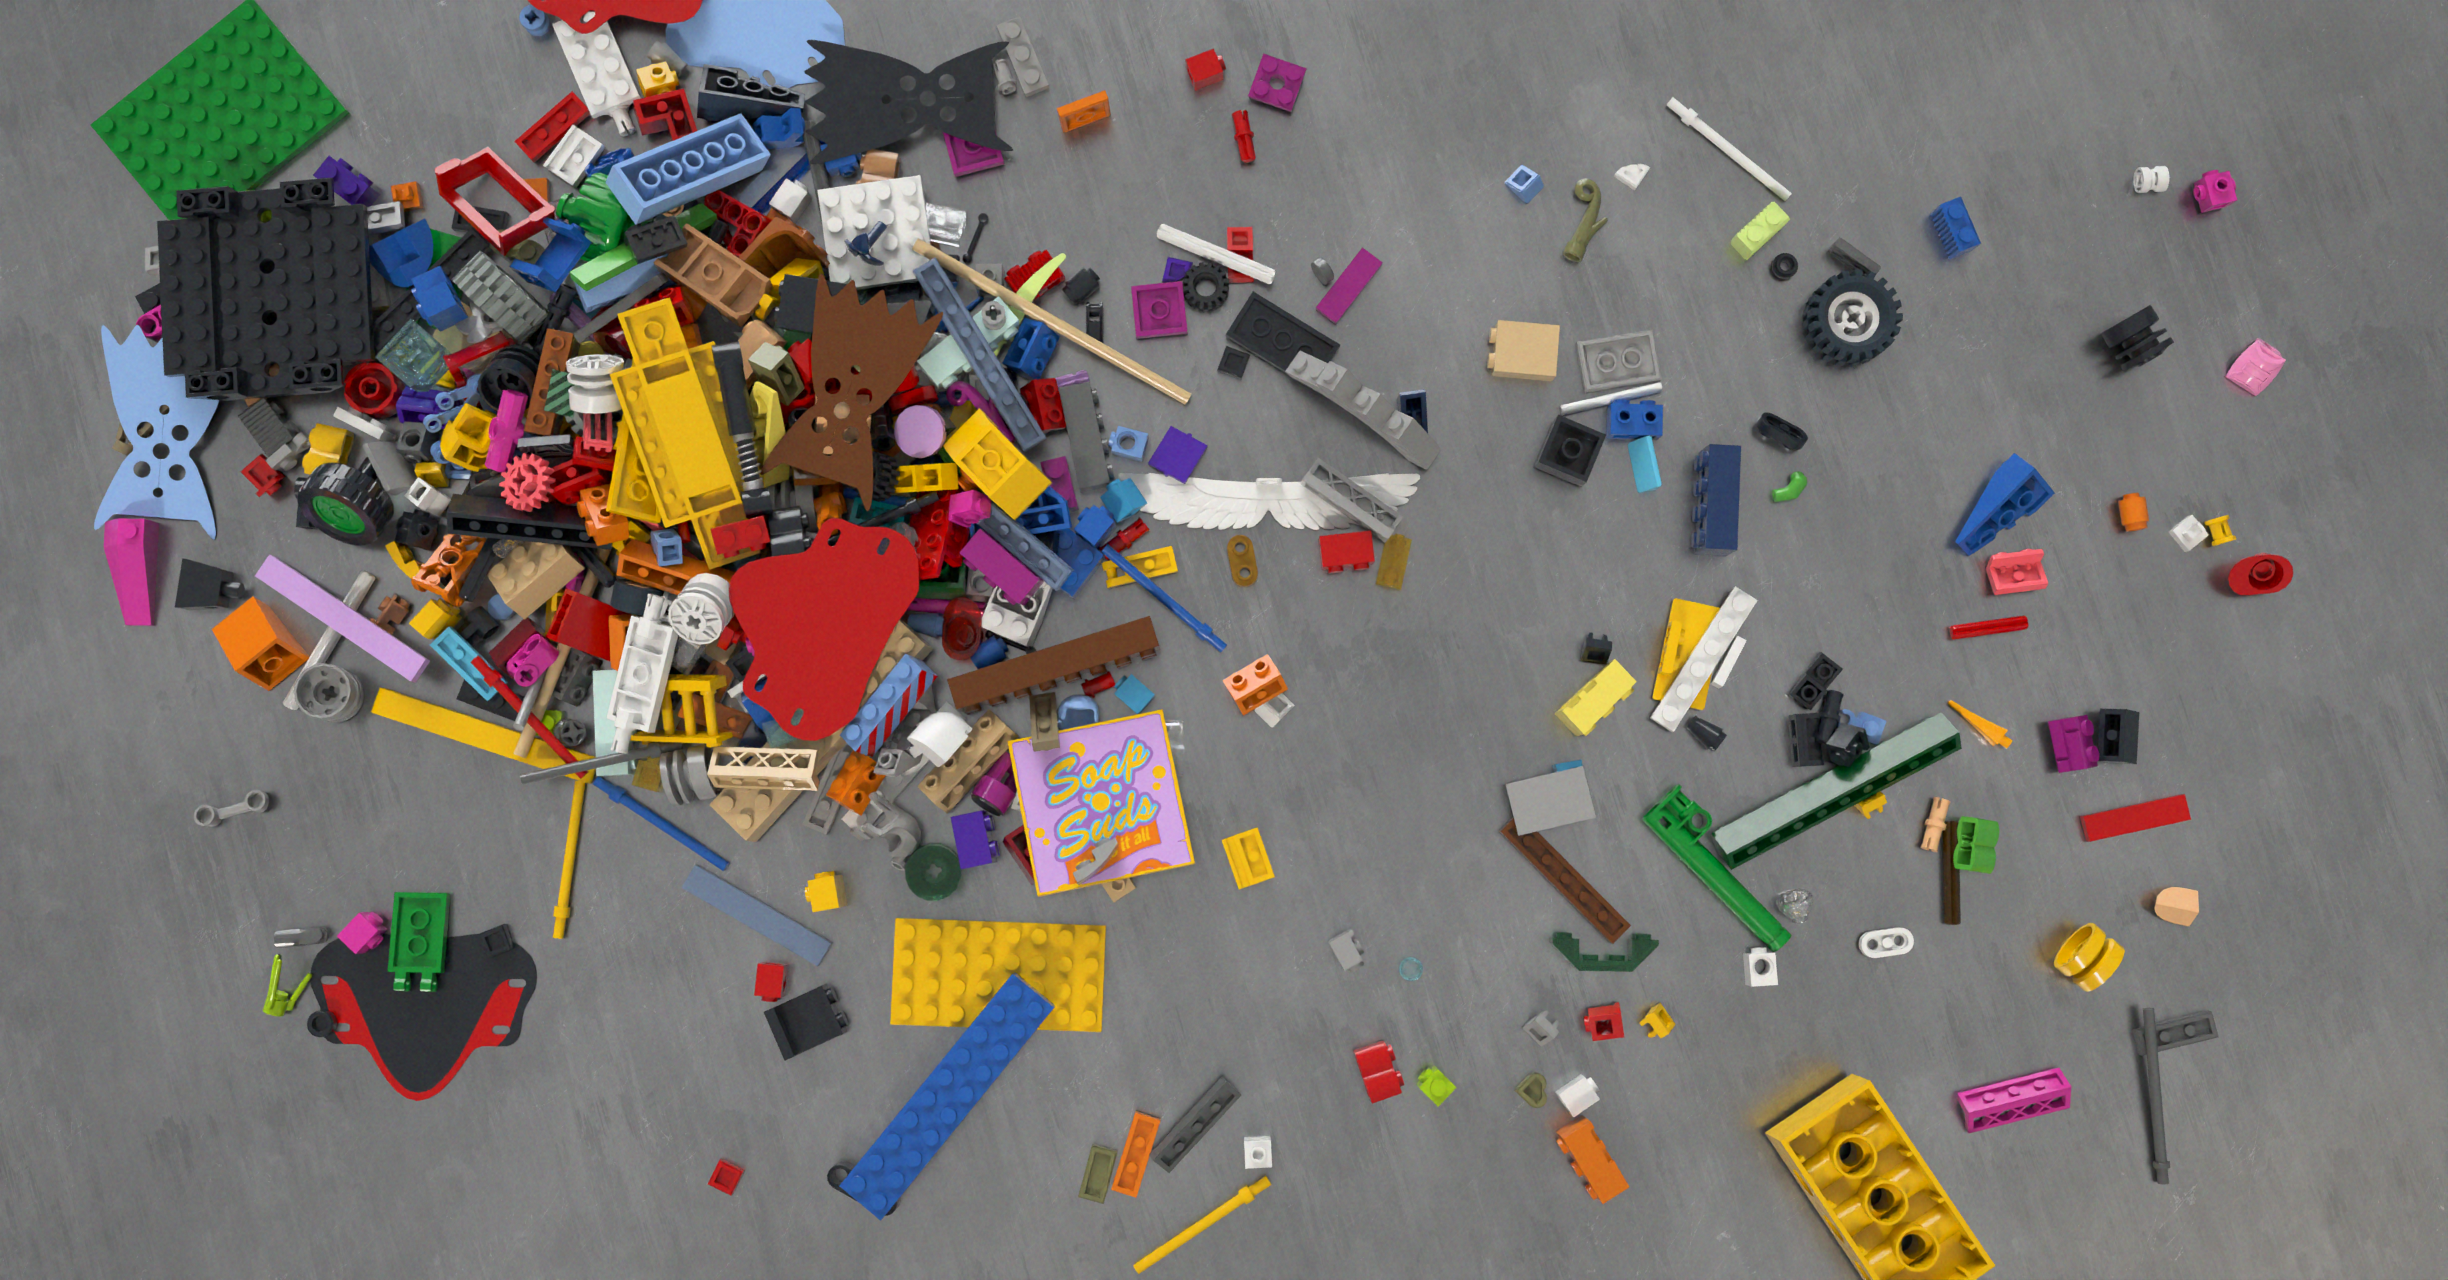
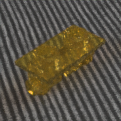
M1395 534L1391 535L1386 543H1384L1376 580L1377 585L1401 590L1412 539L1405 538V535Z

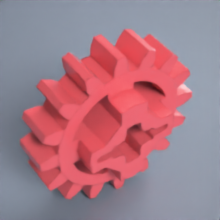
M523 453L522 458L514 457L513 465L507 463L508 472L501 473L505 477V481L499 483V486L505 488L501 493L502 497L507 498L505 503L513 506L514 509L532 512L533 507L541 508V501L548 502L547 493L554 492L550 488V484L556 482V479L550 477L554 469L548 467L549 461L535 454Z

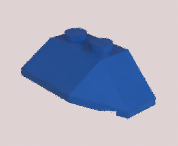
M1051 486L1016 519L1032 534L1072 528L1068 502ZM971 523V527H969L971 538L979 529H983L977 523Z

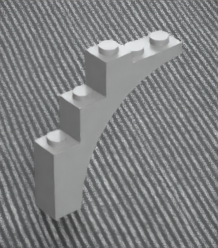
M1299 351L1285 371L1290 377L1316 390L1356 416L1386 439L1408 461L1427 470L1440 452L1441 448L1414 418L1395 410L1380 393L1363 386L1348 369L1331 361L1326 363Z

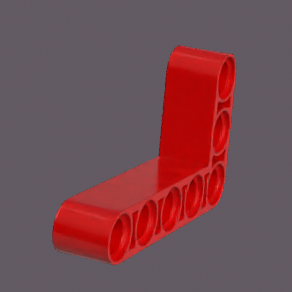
M719 190L705 196L704 205L718 217L738 227L726 249L736 257H739L772 221L771 218Z

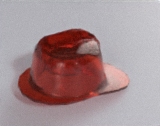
M965 597L955 598L949 602L944 611L942 646L950 658L966 660L974 655L983 641L981 612L977 604L971 599Z

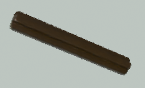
M1945 821L1947 826L1943 830L1944 922L1947 925H1959L1961 923L1960 869L1954 867L1953 861L1954 851L1958 844V821Z

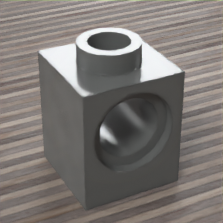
M404 422L396 450L409 463H432L433 456L430 449L439 440L440 435L437 432H429L423 423Z

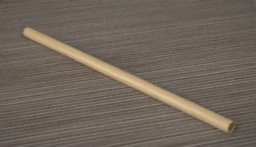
M918 238L912 248L915 252L929 260L936 257L940 266L994 297L997 298L999 296L1003 302L1044 323L1054 331L1184 405L1189 400L1191 393L923 240Z
M597 548L596 554L606 563L611 550ZM588 569L579 593L592 598L599 579L590 569ZM561 643L557 645L559 650L558 658L548 667L531 710L540 721L544 716L571 647ZM526 723L513 753L523 758L527 757L536 735V731L528 723Z

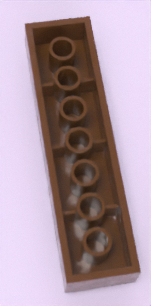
M1147 616L947 679L956 710L971 715L981 712V706L989 704L992 707L1006 704V699L1013 696L1017 699L1029 697L1032 695L1031 691L1038 688L1044 692L1056 688V683L1064 680L1067 684L1082 680L1081 675L1089 672L1092 676L1105 673L1108 666L1116 665L1117 668L1132 664L1131 659L1140 656L1142 660L1157 656L1156 651L1161 649L1151 618Z

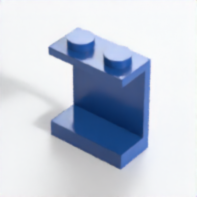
M546 217L543 222L556 235L534 265L515 258L509 267L526 282L556 292L592 242L584 236L585 231L577 224L572 223L569 225L559 218L553 220Z

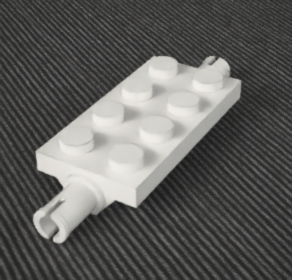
M588 11L580 18V22L587 23L595 16V11ZM563 20L553 23V28L591 116L597 118L602 115H609L614 118L620 136H628L625 125L630 134H633L636 129L629 117L628 107L633 103V100L641 99L608 21L594 32L587 34L575 31Z
M654 594L647 595L648 598L643 617L631 616L608 710L607 719L615 721L614 726H616L610 750L619 753H628L632 731L639 729L655 733L678 634L671 626L662 624V621H659L665 597Z

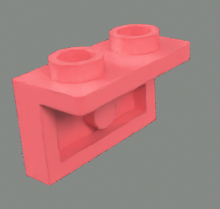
M2024 549L2020 552H1999L1992 555L1986 567V572L1994 595L2046 589L2048 580L2041 564L2044 556L2043 549Z

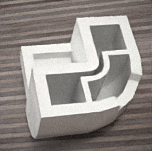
M937 712L930 714L918 723L916 729L908 736L907 739L913 745L907 752L914 758L923 753L937 767H940L947 762L967 739V734L972 731V728L962 718L952 713Z

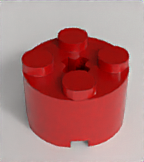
M365 362L354 366L346 375L344 397L355 410L369 417L383 420L397 413L396 403L399 397L402 396L406 386L400 375L379 363Z

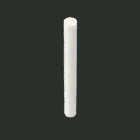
M1660 382L1561 405L1560 412L1564 416L1609 405L1618 399L1630 400L1662 392V385Z

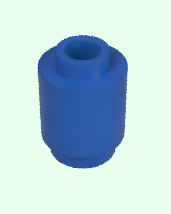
M993 635L974 647L969 657L976 668L981 669L1006 659L1008 656L1005 652L1009 651V648L1002 637L996 639Z

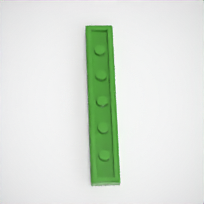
M702 203L675 216L681 230H683V226L687 223L696 230L701 231L713 225L717 219V215ZM623 243L570 271V276L575 283L585 291H588L636 266L637 263L629 246Z

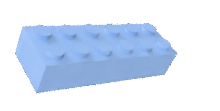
M740 113L613 165L605 183L635 225L761 172L771 154Z

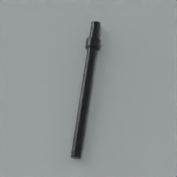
M936 491L917 499L913 497L906 500V504L857 525L862 527H879L909 513L914 515L921 512V508L933 504L940 499ZM841 532L829 537V546H835Z

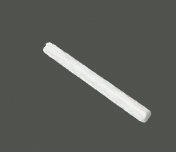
M361 571L343 603L356 611L373 584L375 577L366 571ZM328 626L300 674L312 665L325 663L342 635ZM296 681L283 701V705L291 710L299 708L294 696Z

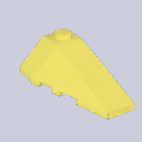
M758 381L754 383L749 399L756 427L752 440L755 441L753 445L757 449L755 451V455L758 456L756 460L757 463H760L759 469L761 470L766 459L786 434L777 391ZM782 463L762 475L765 486L768 487L788 480L790 465Z

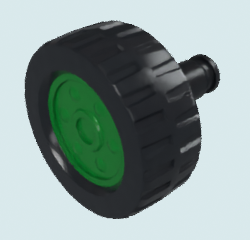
M368 457L365 458L358 470L339 463L319 465L305 480L297 496L301 512L317 529L333 539L355 546H365L374 543L386 529L394 514L392 500L382 486L376 482L378 476Z

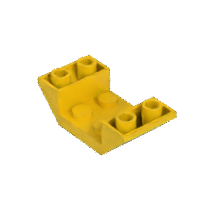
M980 408L943 445L953 461L992 501L1014 520L1052 484L1040 469L1030 462L1003 435L998 426Z

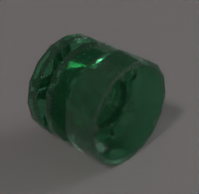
M928 843L920 846L910 856L905 867V879L909 889L917 897L927 901H939L948 897L956 890L962 876L958 854L950 846L942 843ZM931 864H935L937 868L941 867L942 871L938 872V877H933L932 873L927 872L931 868Z

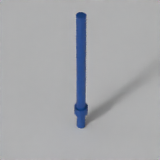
M1109 544L1103 548L1101 552L1190 626L1196 632L1195 635L1202 641L1206 640L1219 652L1223 651L1227 644L1212 632L1213 629L1206 623L1202 624Z
M600 776L593 782L594 786L609 795V799L617 804H623L722 871L728 867V861L627 795V791L617 785L615 787Z

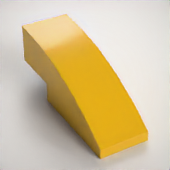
M956 463L899 466L896 470L900 472V476L896 477V480L899 482L898 485L894 484L896 489L894 493L958 489Z

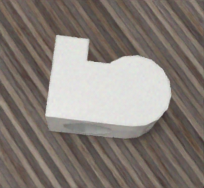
M419 477L404 495L417 507L427 510L440 517L451 501V498ZM422 487H426L427 489L418 499L416 497L417 491Z

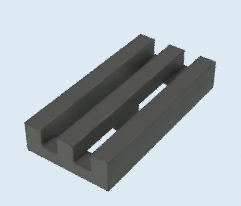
M1840 237L1828 249L1829 253L1851 269H1862V276H1865L1869 271L1877 274L1881 269L1880 265Z

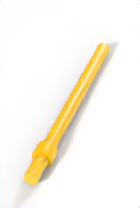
M575 781L558 903L557 906H554L553 917H555L553 938L564 939L566 918L570 916L571 907H568L586 784L581 781Z
M1264 1176L1249 1187L1246 1185L1238 1191V1195L1135 1263L1133 1266L1136 1272L1140 1274L1245 1203L1247 1205L1256 1199L1255 1196L1272 1185L1268 1177Z

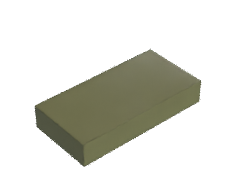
M1092 1144L1078 1195L1079 1198L1104 1204L1118 1150Z

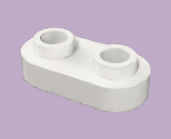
M1900 927L1868 931L1859 939L1860 951L1865 956L1871 958L1905 954L1914 945V938L1911 932ZM1896 936H1900L1901 943L1899 945H1896L1894 943V938ZM1871 939L1875 941L1873 949L1868 947V942Z

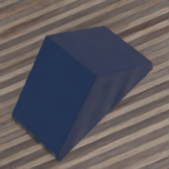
M1425 389L1399 393L1396 400L1398 411L1414 418L1428 433Z

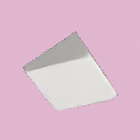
M1281 693L1257 707L1254 711L1273 728L1295 705Z

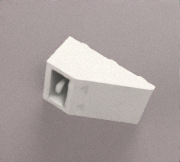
M1044 581L1025 605L1018 603L1013 605L1002 596L1005 592L996 586L979 626L1025 646H1033L1053 588Z

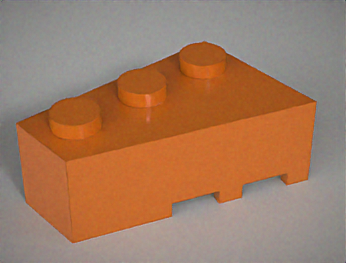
M1581 1115L1556 1131L1559 1139L1556 1140L1564 1155L1569 1152L1574 1160L1570 1165L1578 1177L1584 1176L1588 1183L1585 1189L1592 1200L1598 1199L1604 1204L1629 1188L1615 1161L1605 1149L1606 1146L1595 1133L1594 1126L1590 1120Z

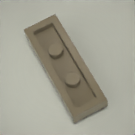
M1055 692L1029 696L1033 751H1048L1060 748Z

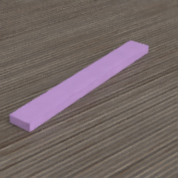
M269 554L256 573L255 577L409 681L416 683L429 664L430 660L275 556Z

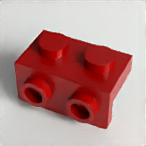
M1055 378L1035 379L1020 388V394L1027 398L1029 410L1044 434L1051 430L1066 428L1065 416Z

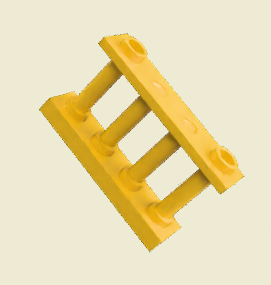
M669 674L661 704L664 730H655V733L641 731L631 735L630 741H641L642 745H648V743L652 742L706 743V747L723 745L722 741L732 738L733 735L732 732H718L714 694L717 693L716 689L727 686L726 675ZM673 691H678V694L682 696L686 731L675 730L671 693ZM695 691H700V695H703L707 731L696 730L692 693Z

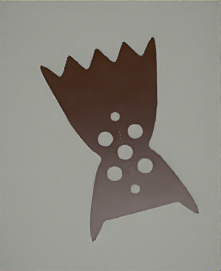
M821 273L816 290L811 346L812 379L817 403L804 412L787 431L766 459L760 474L764 475L784 463L856 487L859 490L865 509L869 511L873 495V454L867 418L876 412L904 381L942 320L943 312L919 325L913 299L908 301L896 313L890 315L884 290L879 291L864 305H860L854 280H851L837 295L832 297L827 282ZM853 365L860 367L861 370L858 375L851 373ZM829 378H837L840 381L841 389L838 393L829 394L825 390V383ZM862 388H867L872 392V400L866 405L858 403L856 399L857 392ZM840 402H845L850 407V413L844 419H839L834 415V407ZM818 416L824 417L828 423L827 429L822 433L814 432L811 426L813 419ZM848 427H854L859 431V439L855 443L849 444L843 438V433ZM826 446L832 447L833 453L831 456L824 455L823 450Z

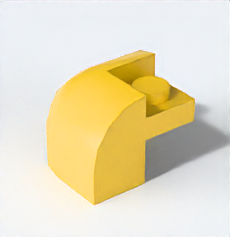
M465 403L455 420H449L444 428L440 443L444 458L468 470L478 472L479 469H488L485 466V461L491 441L489 438V425L492 418L497 417V415L487 409L482 411Z

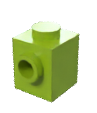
M1435 1065L1432 1069L1429 1067L1425 1069L1418 1077L1419 1082L1416 1084L1438 1107L1457 1088Z

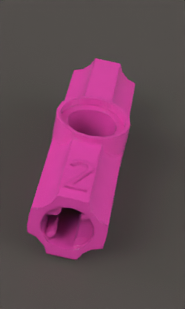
M510 389L503 390L497 417L492 418L489 425V438L491 441L485 461L487 468L498 472H507L509 470L506 464L512 463L518 439L523 438L524 434L522 419L528 399L526 394Z

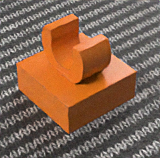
M414 181L391 186L393 202L400 201L404 206V212L423 209L419 183Z

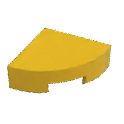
M765 293L759 301L761 306L755 311V316L765 321L778 302V299Z

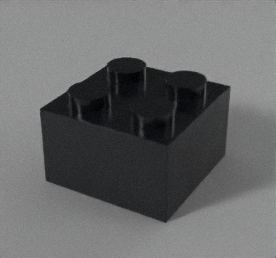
M1557 415L1534 467L1582 487L1587 483L1606 434Z

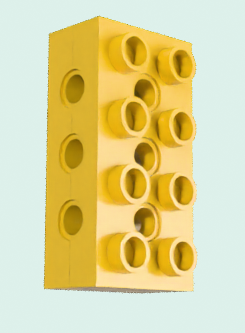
M1850 1074L1765 1132L1863 1280H1976L1995 1267L1987 1252L1870 1080ZM1850 1142L1851 1153L1846 1159L1841 1160L1839 1154L1840 1147L1844 1143ZM1880 1188L1882 1192L1880 1201L1875 1205H1871V1193L1875 1189ZM1911 1234L1912 1243L1910 1247L1902 1251V1239L1906 1235Z

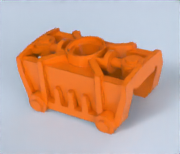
M445 535L443 542L429 560L421 565V570L418 574L411 578L414 589L421 592L429 590L435 594L442 595L447 604L458 608L462 606L464 600L459 597V592L486 541L485 537L461 535V542L459 543L460 535ZM474 541L479 542L475 549L466 551V545H471ZM453 556L458 558V561L453 564L447 563ZM451 573V581L445 589L440 588V578L446 577Z

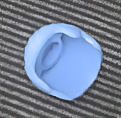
M1075 694L1065 698L1058 708L1059 729L1064 730L1098 723L1100 713L1094 699L1082 694Z

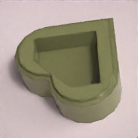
M1530 1073L1514 1090L1533 1108H1541L1547 1102V1095L1544 1091L1547 1082L1540 1073Z

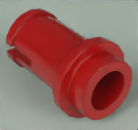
M1110 671L1089 681L1085 679V682L1081 684L1085 696L1095 698L1096 694L1115 686Z

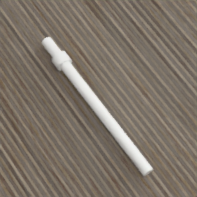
M1674 97L1667 103V106L1681 117L1683 123L1694 127L1782 200L1786 201L1792 194L1790 191L1698 118V113L1690 108L1688 110Z

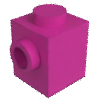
M359 912L337 937L355 954H361L377 947L383 940L382 935L388 929L382 925L383 920L376 913Z

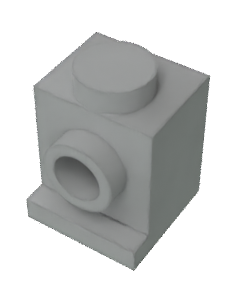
M1352 929L1328 941L1343 970L1349 969L1351 972L1365 965L1360 956L1364 953L1357 939L1352 941L1350 938L1355 935Z

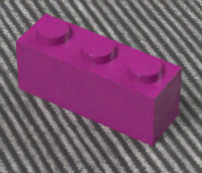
M979 529L960 552L965 557L963 562L973 571L979 569L985 575L983 580L993 588H996V586L1001 588L1005 592L1002 596L1013 605L1016 603L1025 605L1044 583L1038 575L983 529Z

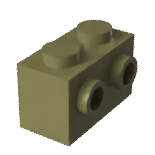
M764 342L748 359L757 380L777 391L780 403L788 406L805 388L789 353L782 347Z

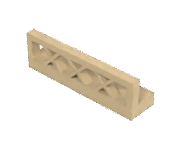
M714 747L707 775L714 787L818 791L820 781L815 771L819 753L817 750ZM720 755L732 756L734 759L726 766H718ZM750 756H757L760 760L752 767L744 766L742 763ZM775 757H783L785 760L779 767H770L768 764ZM801 758H810L808 768H797L794 763Z

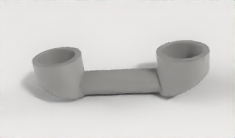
M253 790L246 795L245 802L218 809L209 805H201L194 812V820L198 825L214 827L221 823L222 819L248 811L262 813L268 807L269 797L265 792Z

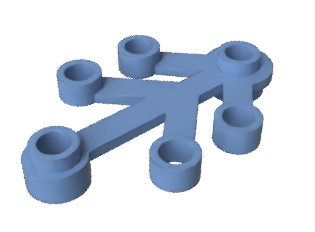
M481 374L470 376L464 387L448 393L441 392L436 396L435 401L439 408L447 411L437 415L430 414L424 418L423 424L429 432H437L441 429L442 424L447 423L449 420H455L465 403L476 407L479 401L483 411L487 409L497 415V412L482 399L479 390H477ZM467 397L463 405L450 409L453 407L454 401ZM449 398L447 403L441 404L442 399ZM431 421H437L434 426H428ZM441 441L435 442L430 449L431 455L438 463H449L450 461L446 460L444 456L440 457L442 454L440 448Z

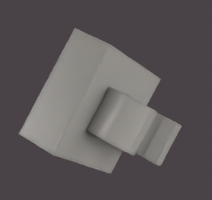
M1547 1010L1530 1019L1523 1027L1541 1047L1552 1041L1559 1033L1556 1029L1559 1022L1556 1020L1550 1023L1546 1019L1549 1013Z

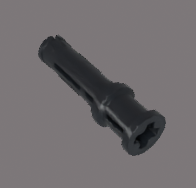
M563 283L557 289L552 302H549L547 305V310H549L547 318L532 349L540 357L547 328L560 329L564 318L571 314L569 309L575 296L579 295L576 289Z

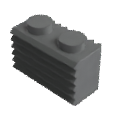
M261 398L240 413L238 417L265 454L270 457L285 443H291L292 439L300 431L292 421H286L282 415L285 411L276 400L271 401L267 398Z

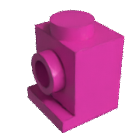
M975 490L950 495L948 520L967 528L971 527V523H978L981 519L990 518L992 500L987 495Z

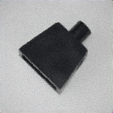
M182 558L175 608L185 610L226 609L229 606L230 598L241 599L243 597L245 587L243 583L233 582V572Z

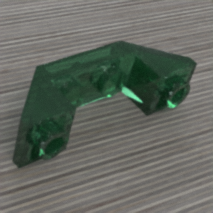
M1556 932V937H1549V943L1578 971L1633 972L1659 946V940L1651 939V934H1635V939L1628 938V960H1625V955L1609 954V959H1598V954H1582V959H1579V939L1572 938V933Z

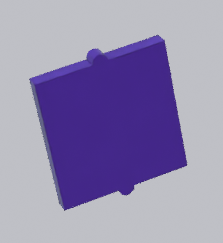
M1170 426L1149 460L1148 465L1163 472L1165 477L1170 476L1186 484L1208 445L1193 438L1191 433L1185 434Z

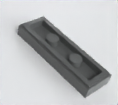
M2204 1011L2155 1023L2158 1052L2219 1037L2212 1011ZM2144 1026L2132 1029L2138 1054L2141 1056L2147 1055Z

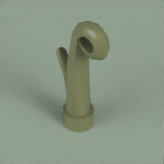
M1581 179L1575 185V193L1578 198L1590 201L1572 239L1567 242L1563 251L1564 257L1575 262L1582 261L1589 241L1608 221L1605 217L1596 222L1601 205V192L1598 185L1591 179ZM1583 187L1588 188L1591 194H1585Z

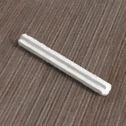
M1161 224L1157 231V237L1161 240L1267 284H1271L1276 276V271L1272 268L1168 225Z

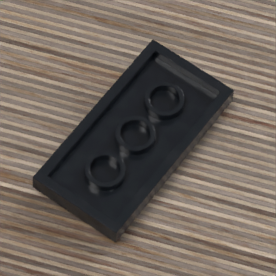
M1254 291L1226 333V337L1283 372L1287 370L1299 351L1329 363L1340 348L1339 343Z

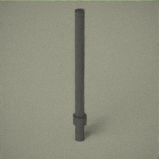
M681 742L648 743L646 747L628 750L626 754L614 753L520 774L522 784H527L650 756L653 759L660 757L662 753L681 750L683 746Z

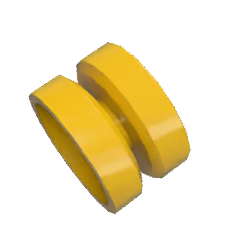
M2088 923L2075 931L2062 945L2055 957L2054 966L2065 976L2073 975V982L2083 991L2089 992L2102 985L2115 972L2124 957L2125 950L2114 939H2105V932L2096 924Z

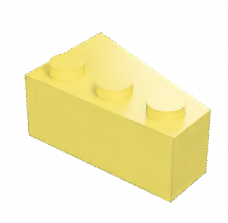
M1613 659L1569 699L1555 715L1575 736H1587L1597 726L1595 723L1601 717L1606 718L1615 709L1613 705L1620 698L1625 700L1633 693L1634 689L1632 686L1637 681L1616 659Z

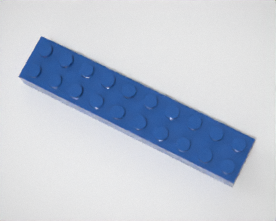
M1013 973L839 1186L881 1221L1055 1008V1005L1017 973Z

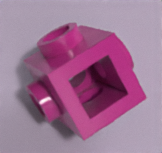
M2218 170L2208 171L2202 174L2203 178L2194 183L2193 193L2195 199L2199 202L2201 213L2225 208L2237 201L2235 193L2236 184L2234 179L2231 178L2230 171L2221 173Z

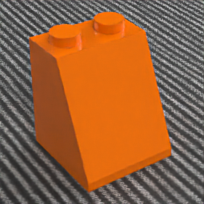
M254 596L212 628L235 672L268 691L309 659V655L274 611Z

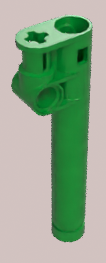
M1680 784L1675 785L1645 814L1642 820L1763 943L1765 942V945L1772 952L1778 951L1789 941L1792 936L1785 927H1782V924L1698 840L1711 827L1712 817L1709 812L1702 809L1694 800L1691 801L1681 791L1682 786ZM1697 813L1703 817V824L1699 828H1696L1692 823V818ZM1661 818L1667 823L1665 827L1659 822Z

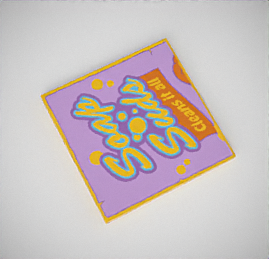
M1163 709L1059 730L1060 748L1048 751L1034 752L1031 736L1007 741L1038 897L1195 864ZM1107 837L1109 840L1116 838L1118 848L1107 864L1089 880L1078 885L1073 875V872L1077 871L1076 866L1089 859L1091 863L1095 861L1091 851L1095 849L1094 844Z

